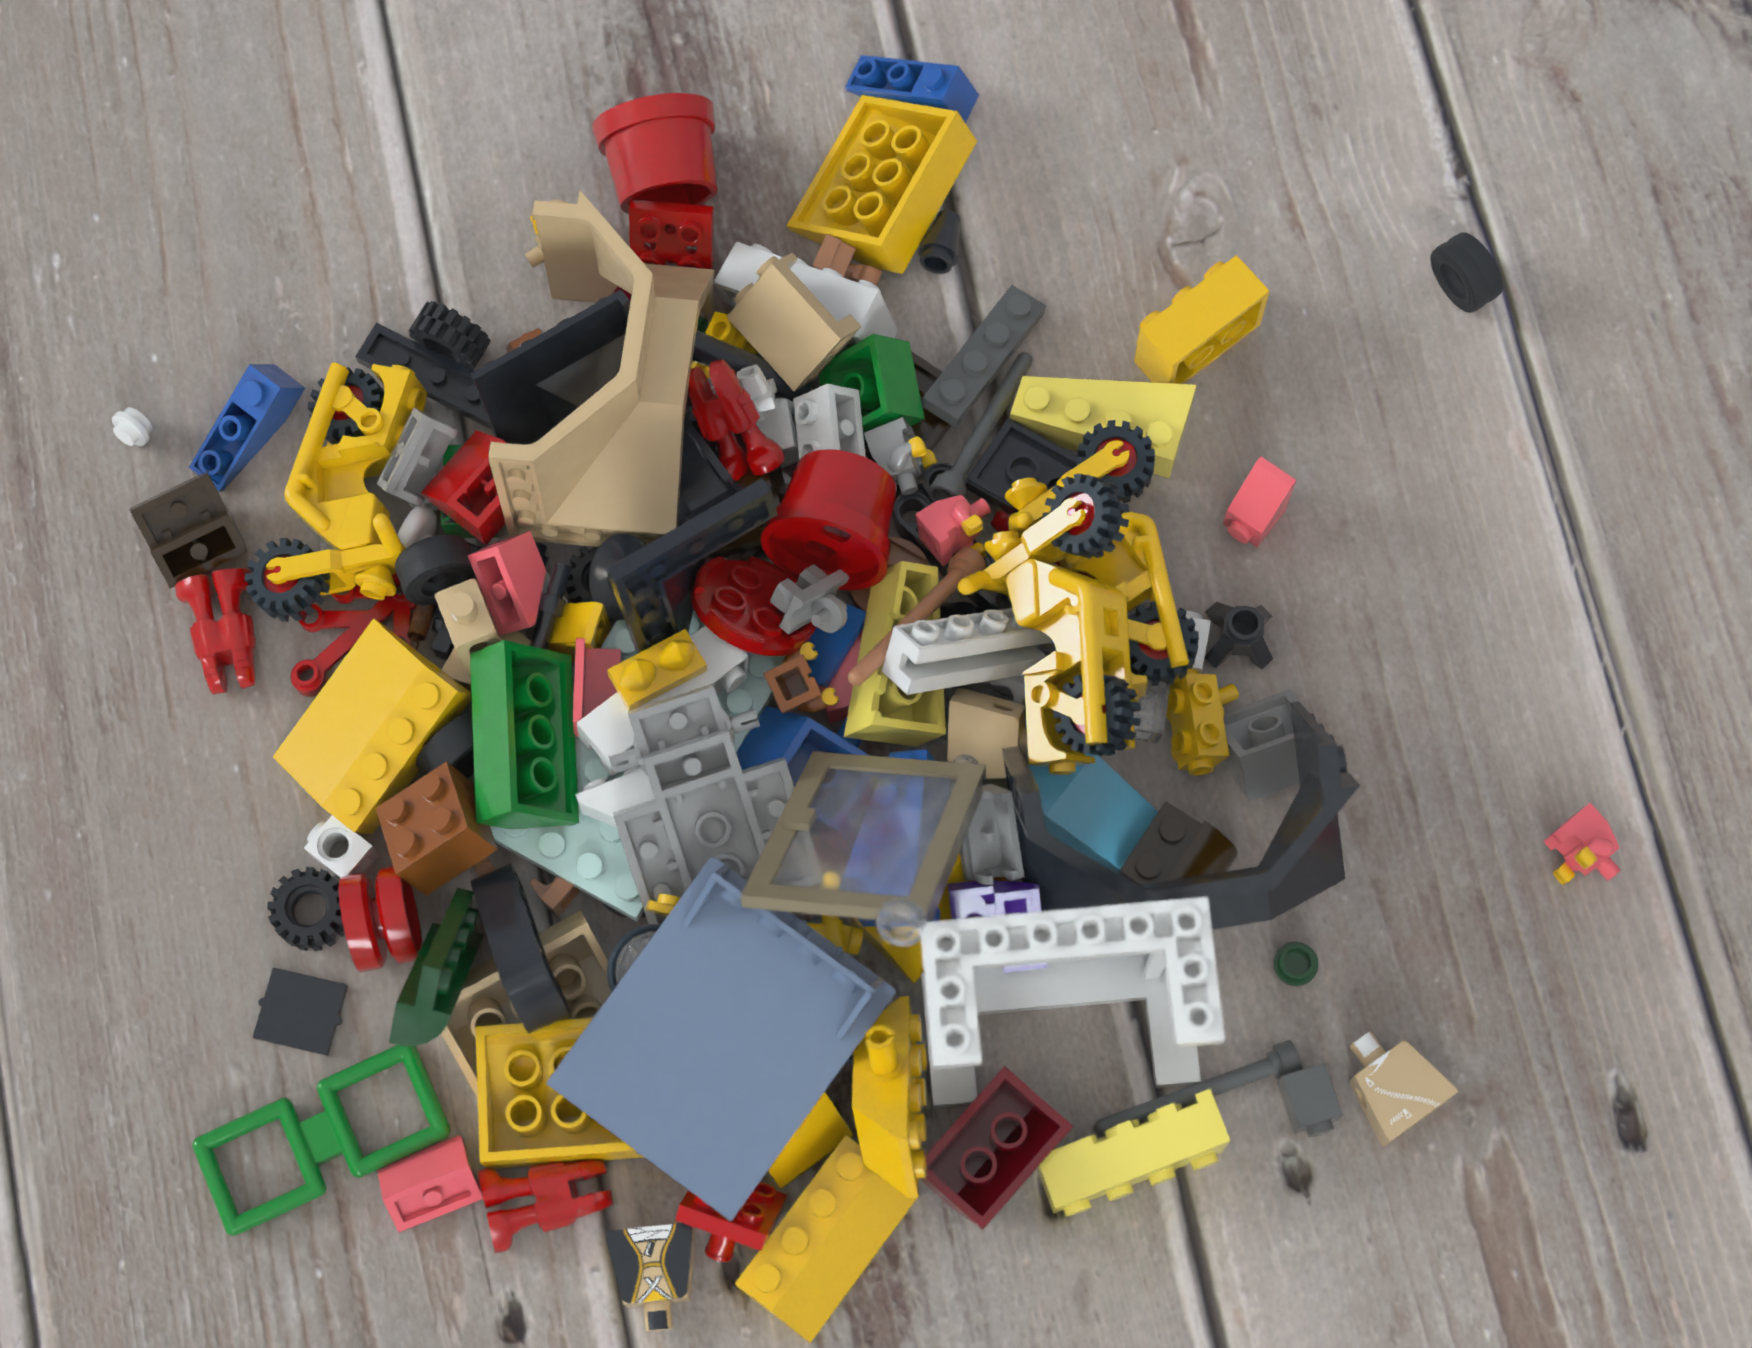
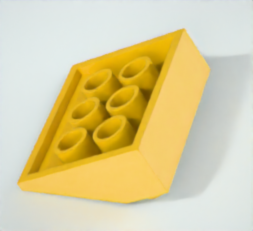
M862 95L786 226L790 231L818 244H822L826 234L840 239L841 242L856 248L853 260L880 270L903 274L975 147L977 140L957 111Z
M373 618L273 755V758L321 807L354 833L373 834L380 825L376 807L408 787L420 770L416 766V762L423 747L443 726L462 713L471 701L472 695L471 692L377 619Z
M593 1018L560 1020L531 1034H528L523 1023L475 1027L480 1163L483 1166L491 1169L526 1167L559 1161L571 1163L593 1159L605 1161L644 1158V1156L637 1154L636 1150L546 1084Z

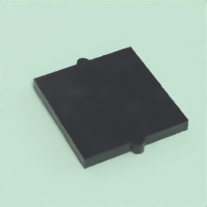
M273 967L265 996L258 1001L261 1010L252 1038L328 1056L337 1025H341L343 1022L340 1014L348 985Z

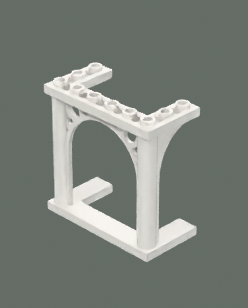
M1208 897L920 923L924 973H921L933 1108L970 1105L977 1097L975 1066L982 1065L977 1015L1145 1000L1155 1088L1194 1085L1201 1082L1197 1045L1219 1044L1225 1041ZM1047 963L1048 968L1003 973L1004 966Z

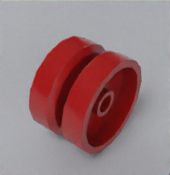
M393 866L379 870L375 888L372 881L364 873L341 877L338 889L340 910L347 944L356 969L362 973L383 968L387 959V947L391 956L399 964L415 961L423 944L412 886L395 874Z

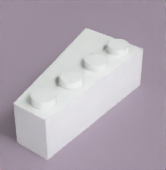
M736 241L713 283L724 302L735 307L737 305L734 301L735 296L750 283L755 284L760 278L756 273L757 270L771 257L776 256L778 260L783 257L773 254L762 245L753 244L748 246ZM799 258L790 268L837 321L851 314L862 326L838 354L872 334L895 338L898 329L877 286L865 280L855 282L846 279L840 273L830 268L819 270L810 267Z

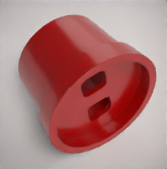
M664 93L645 96L616 105L600 114L594 120L592 130L600 153L606 156L619 205L623 212L629 214L631 200L702 205L717 194L718 186L711 137L715 131L714 107L712 101L707 97L692 93Z
M823 449L807 453L799 460L783 500L776 507L778 515L767 521L762 532L761 545L765 554L780 569L797 579L806 568L814 564L826 575L841 569L849 576L847 583L840 586L837 590H862L875 586L884 579L888 568L891 549L888 533L897 492L894 479L883 467L874 461L852 452Z

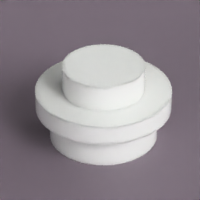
M127 407L124 411L116 412L112 417L113 431L123 443L129 446L133 444L144 446L149 441V434L152 432L153 427L150 421L138 410Z

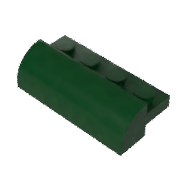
M457 888L442 923L431 924L397 999L389 1043L402 1046L422 1045L438 1037L448 1025L484 934L474 932L479 909L471 908L474 896L473 891Z

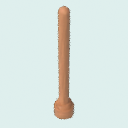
M970 547L961 548L949 560L948 574L897 625L914 623L917 620H927L958 589V582L962 578L987 568L982 555ZM893 629L848 673L850 684L853 686L862 685L884 663Z

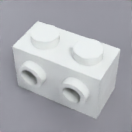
M826 384L793 399L799 460L807 453L823 449L843 450L866 457L859 390Z

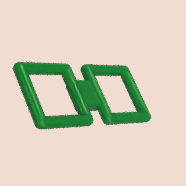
M395 1045L320 1080L316 1089L325 1111L302 1122L299 1120L292 1101L288 1098H280L196 1137L193 1140L192 1148L227 1234L237 1236L324 1195L327 1186L319 1166L341 1155H344L351 1174L354 1177L361 1178L447 1138L451 1132L450 1125L416 1046ZM403 1062L430 1126L364 1156L337 1092ZM280 1119L306 1184L239 1214L213 1149Z

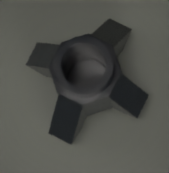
M1215 602L1205 611L1212 623L1220 627V639L1205 656L1206 660L1214 668L1225 662L1230 655L1248 656L1251 662L1260 669H1263L1273 660L1263 638L1264 625L1273 616L1262 605L1255 608L1249 606L1231 607Z

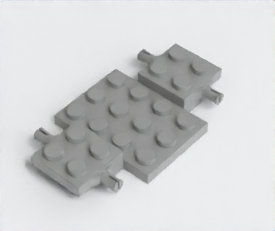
M713 684L627 711L634 731V749L608 756L614 774L640 765L643 772L649 778L655 796L653 800L613 812V817L649 925H662L667 916L645 911L647 901L657 902L659 894H668L681 898L711 857L717 858L748 881L794 790L792 778L784 757L741 770L735 751L734 734L760 727L755 709L729 717L720 706ZM798 830L773 884L808 888L822 887L824 880L809 832ZM820 916L816 919L807 921V923L822 922Z

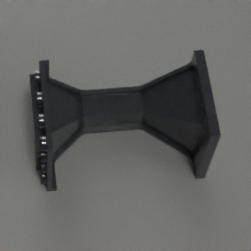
M621 289L608 297L599 299L594 305L571 318L560 321L555 327L537 337L526 340L519 347L498 359L485 363L480 369L470 374L495 437L509 444L528 445L537 442L618 374L630 309V300ZM686 414L684 415L679 499L680 526L606 568L637 654L684 629L689 634L694 611L691 602V587L698 571L704 565L705 557L778 515L772 490L763 478L747 487L736 482Z
M1299 701L1291 702L1290 707L1300 789L1259 866L1140 885L1044 815L1040 790L1020 746L1003 748L1007 788L1012 791L1024 878H1020L1021 882L1038 884L1042 912L1208 897L1212 930L1272 920L1345 879L1338 812L1360 787V784L1347 771L1343 746H1337L1333 735L1328 734L1323 724H1319L1315 720L1314 714L1309 713Z

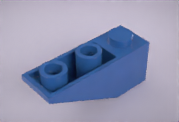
M867 55L860 56L845 86L847 92L860 97L866 95L957 111L965 123L979 97L978 92L959 66Z
M249 364L189 468L198 475L208 471L219 492L223 491L286 422L304 392L305 387L275 364Z

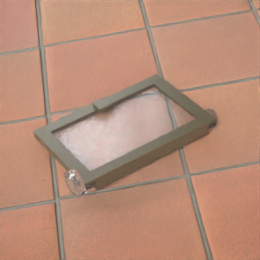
M813 751L741 894L742 907L876 920L879 934L887 942L896 946H911L917 943L923 935L928 921H932L983 795L986 765L979 764L970 755H959L955 758L954 762Z

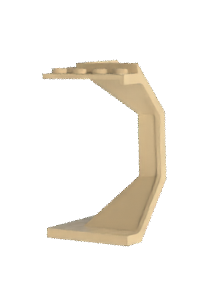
M579 190L577 204L567 203L563 200H534L532 218L536 220L552 299L597 302L599 299L613 294L617 286L632 294L618 374L537 442L528 445L491 442L488 459L508 534L511 537L531 531L534 541L599 547L606 539L613 535L630 534L640 538L648 545L679 527L685 405L700 311L704 312L705 318L712 319L715 310L713 290L715 270L644 264L581 190Z

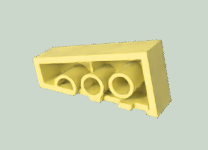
M1022 376L1010 413V419L1058 446L1078 452L1079 444L1083 443V436L1087 431L1092 434L1095 425L1101 423L1102 427L1105 428L1109 420H1115V426L1122 427L1123 421L1130 422L1131 430H1134L1136 426L1140 427L1143 430L1142 436L1144 438L1149 436L1152 441L1151 449L1155 450L1153 474L1170 478L1197 385Z
M900 561L887 568L884 579L871 587L857 664L938 584V567ZM940 607L926 621L940 619ZM883 664L862 685L853 686L844 737L917 747L946 734L944 689L907 695L882 672Z
M1211 1089L1195 1094L1197 1100L1195 1104L1182 1108L1181 1104L1172 1103L1148 1115V1121L1141 1124L1138 1119L1128 1120L1104 1132L1106 1136L1097 1139L1096 1135H1090L1054 1149L1037 1168L1053 1214L1064 1210L1066 1217L1092 1208L1090 1204L1092 1199L1106 1195L1108 1201H1114L1134 1193L1132 1185L1149 1179L1151 1186H1155L1177 1177L1175 1169L1191 1164L1193 1171L1219 1162L1216 1154L1222 1153L1231 1140Z

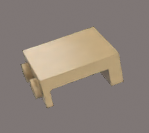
M790 253L779 260L776 256L771 257L757 270L756 273L760 278L755 284L750 283L735 296L734 301L737 305L728 314L727 318L793 391H796L814 380L862 326L851 314L840 321H837L790 269L798 260L793 253Z

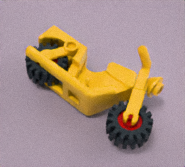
M331 363L325 380L321 378L317 382L322 389L320 391L312 390L310 396L315 402H308V409L312 414L309 415L310 421L287 481L284 496L286 502L301 519L335 550L327 549L314 552L307 544L304 545L298 539H293V542H291L288 538H280V546L271 541L266 543L269 549L268 552L264 553L259 548L254 553L259 560L257 563L250 560L247 565L253 573H245V581L249 584L246 590L252 597V600L270 617L274 619L278 617L281 621L289 622L290 615L295 621L302 620V611H305L310 616L316 612L311 607L314 602L320 606L323 604L325 599L322 595L352 590L356 584L361 587V594L375 600H384L385 596H394L397 589L392 574H397L395 563L406 547L401 543L391 523L389 510L375 494L368 492L364 480L365 478L381 475L413 409L416 408L423 412L425 408L426 389L411 369L401 365L387 367L373 364L371 370L384 385L383 390L369 373L365 374L362 369L356 368L353 373L349 367L339 363ZM324 440H328L327 445L322 447Z
M1109 420L1105 428L1099 423L1094 426L1092 434L1087 431L1083 436V443H1080L1078 447L1077 466L1065 473L1056 482V485L1064 487L1061 480L1067 476L1074 478V474L1091 475L1114 483L1118 486L1116 490L1122 491L1126 497L1123 499V503L1131 502L1132 495L1138 498L1143 494L1144 487L1148 488L1151 483L1155 464V450L1151 449L1152 441L1149 436L1145 438L1142 436L1143 430L1140 427L1136 426L1134 430H1131L1130 422L1123 421L1122 427L1115 426V420ZM1035 478L1019 479L1011 484L1012 488L1005 493L1007 502L1019 511L1009 517V531L1018 532L1020 539L1023 532L1043 519V512L1050 513L1051 507L1044 505L1046 499H1055L1056 497L1051 491L1053 487L1048 490L1046 484L1037 482ZM1129 511L1122 514V518L1129 520L1128 528L1120 526L1119 532L1125 536L1121 542L1112 540L1116 547L1112 552L1103 551L1104 556L1099 558L1092 556L1091 558H1085L1070 554L1065 559L1059 561L1063 568L1074 572L1087 573L1097 581L1119 589L1125 595L1127 613L1136 607V613L1132 614L1130 612L1127 618L1132 689L1138 695L1132 701L1138 702L1140 697L1146 696L1147 680L1152 681L1151 686L1159 687V682L1165 681L1167 686L1186 678L1187 670L1189 668L1192 669L1195 663L1199 633L1195 631L1196 623L1193 618H1186L1187 611L1181 607L1178 611L1176 610L1154 520L1147 515ZM1149 599L1150 607L1145 608L1143 604L1140 605ZM1109 661L1103 664V674L1110 675Z
M1074 474V478L1067 476L1061 480L1064 487L1058 485L1053 487L1051 491L1056 495L1055 499L1047 498L1044 504L1051 507L1050 513L1043 512V519L1023 532L1021 539L1018 532L1004 531L994 533L993 540L985 543V550L995 562L983 571H978L962 578L957 586L959 592L964 595L972 594L980 589L1005 594L1011 600L1017 624L1044 632L1055 644L1056 651L1022 673L1025 675L1029 764L1049 768L1050 775L1076 773V766L1094 764L1095 757L1087 756L1084 753L1111 756L1116 754L1115 750L1135 749V736L1137 734L1134 732V726H1140L1141 718L1134 717V712L1141 711V704L1132 701L1138 695L1132 689L1127 602L1125 595L1115 587L1051 564L1065 559L1070 554L1085 558H1091V556L1096 558L1103 557V551L1112 552L1116 548L1112 540L1121 542L1125 535L1119 532L1120 526L1128 528L1129 520L1122 518V514L1129 512V506L1120 502L1126 498L1124 493L1116 490L1118 486L1112 482L1084 474ZM1109 661L1110 675L1103 674V664Z

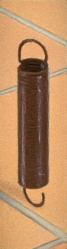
M437 604L416 606L407 632V636L411 640L410 646L412 647V641L417 642L415 650L418 649L419 641L426 639Z

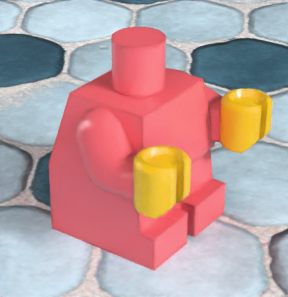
M963 495L938 500L915 514L919 539L942 566L948 564L952 555L963 547H970L985 558L987 555L985 547L980 542L974 544L973 539L983 530L981 518L991 513L990 507L983 498L970 505Z
M1588 803L1543 841L1551 851L1556 848L1566 860L1553 871L1554 877L1561 885H1565L1575 877L1574 871H1580L1586 876L1596 868L1607 881L1621 871L1610 858L1620 848L1607 820L1591 803Z

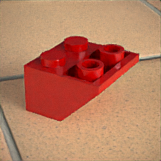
M476 430L422 490L421 495L479 541L487 545L506 524L488 459L491 442H506Z

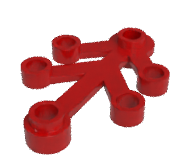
M392 574L397 589L401 584L397 574ZM357 584L345 595L332 594L334 599L340 604H349L355 599H372L361 594V587ZM398 594L385 596L384 600L378 601L369 610H322L318 605L312 604L311 607L316 611L314 613H318V619L314 623H305L308 614L302 611V620L298 621L304 630L318 632L322 628L348 629L313 660H302L293 667L290 675L293 686L303 696H317L328 681L326 672L349 653L373 618L382 623L394 613L393 633L410 645L411 640L408 638L407 632L411 624V612L416 609L417 604L408 601L405 595ZM305 670H314L311 679L307 681L300 679L301 674Z

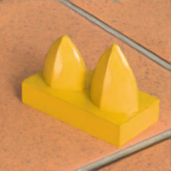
M684 629L607 669L611 682L630 711L706 672L707 664L688 632Z

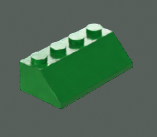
M502 640L471 653L476 824L505 829L579 824V808L575 795L578 794L576 745L573 729L571 655L507 640Z

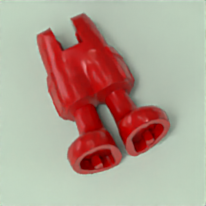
M723 359L710 363L709 374L717 393L714 394L703 370L700 367L692 368L689 378L688 395L693 405L694 419H696L703 437L710 441H716L719 452L718 459L735 481L739 480L749 467L753 475H763L779 467L785 460L783 450L777 442L767 438L757 426L756 422L760 418V413L751 399V395L745 388L741 387L735 371ZM734 433H741V436L747 448V452L740 445Z
M230 568L212 572L213 584L222 611V617L218 621L214 619L211 601L213 587L208 576H190L175 585L178 600L182 603H188L193 610L196 622L189 629L194 653L197 659L201 661L206 683L213 695L227 693L224 666L234 664L236 677L242 689L255 686L256 672L253 649H255L256 637L252 616L241 613L240 609L241 593L246 592V587L249 586L245 581V573H253L250 569Z
M593 1159L571 1163L559 1161L529 1166L528 1176L518 1178L502 1177L496 1170L491 1168L479 1170L478 1176L486 1209L500 1206L516 1198L530 1195L535 1197V1202L531 1205L486 1213L495 1254L508 1251L512 1245L513 1236L525 1227L538 1223L539 1228L543 1229V1232L567 1227L576 1222V1219L612 1206L613 1197L611 1190L591 1192L587 1195L578 1196L576 1187L577 1182L589 1181L607 1174L604 1160Z

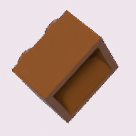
M448 762L443 763L376 807L395 874L426 896L498 850L490 826L476 824L475 783Z

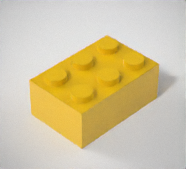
M1237 255L1225 264L1223 261L1215 263L1204 274L1203 281L1194 288L1190 285L1184 287L1173 297L1172 304L1161 313L1158 310L1151 312L1140 323L1134 363L1152 383L1185 384L1261 325L1270 291Z

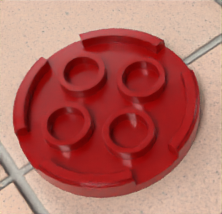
M723 556L709 560L700 568L692 584L691 602L703 624L725 642L744 651L764 656L790 655L797 652L804 643L809 642L816 629L812 622L790 634H787L779 627L785 614L770 602L771 597L780 582L789 578L796 584L797 579L765 560L749 557L748 561L725 560Z

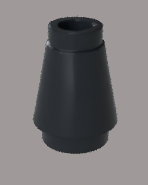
M949 210L938 212L936 219L918 249L920 264L929 272L936 274L948 273L958 262L961 218L955 212Z

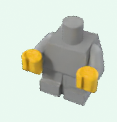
M903 417L864 433L872 457L878 465L891 475L895 484H899L902 495H909L918 490L915 477L921 475L920 469L922 467L926 470L931 465L938 463L936 455L926 448L924 441L920 437L915 436L913 428Z

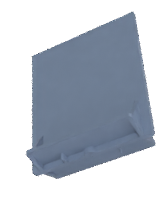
M711 857L546 1084L636 1150L637 1154L644 1156L728 1220L732 1221L862 1041L866 1032L872 1027L893 998L896 990L845 953L842 947H837L807 925V921L800 920L791 912L742 907L741 894L748 881L717 858Z

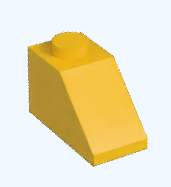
M598 602L566 603L562 616L556 618L548 649L571 655L572 662H575L576 638H585L586 648L600 649L612 630L604 604Z

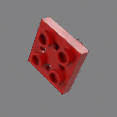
M631 200L629 205V247L644 264L669 266L666 261H669L672 264L676 263L675 266L714 269V206Z
M759 1182L736 1216L730 1221L688 1190L679 1204L675 1220L709 1232L710 1237L705 1247V1254L715 1261L728 1262L733 1258L736 1242L762 1251L784 1209L788 1195L776 1191L773 1186L767 1183Z

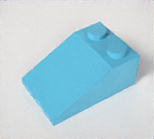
M1084 753L1087 756L1095 757V763L1076 766V773L1068 775H1050L1049 768L1030 764L1029 768L1040 790L1043 814L1118 869H1121L1158 811L1098 755Z

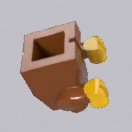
M804 643L797 652L786 655L781 665L763 673L783 714L795 709L801 712H818L827 706H834L840 701L839 696L834 695L836 693L834 688H826L822 693L815 677H810L809 675L812 671L807 660H815L818 656V652L816 650L813 651V648H815L813 643Z

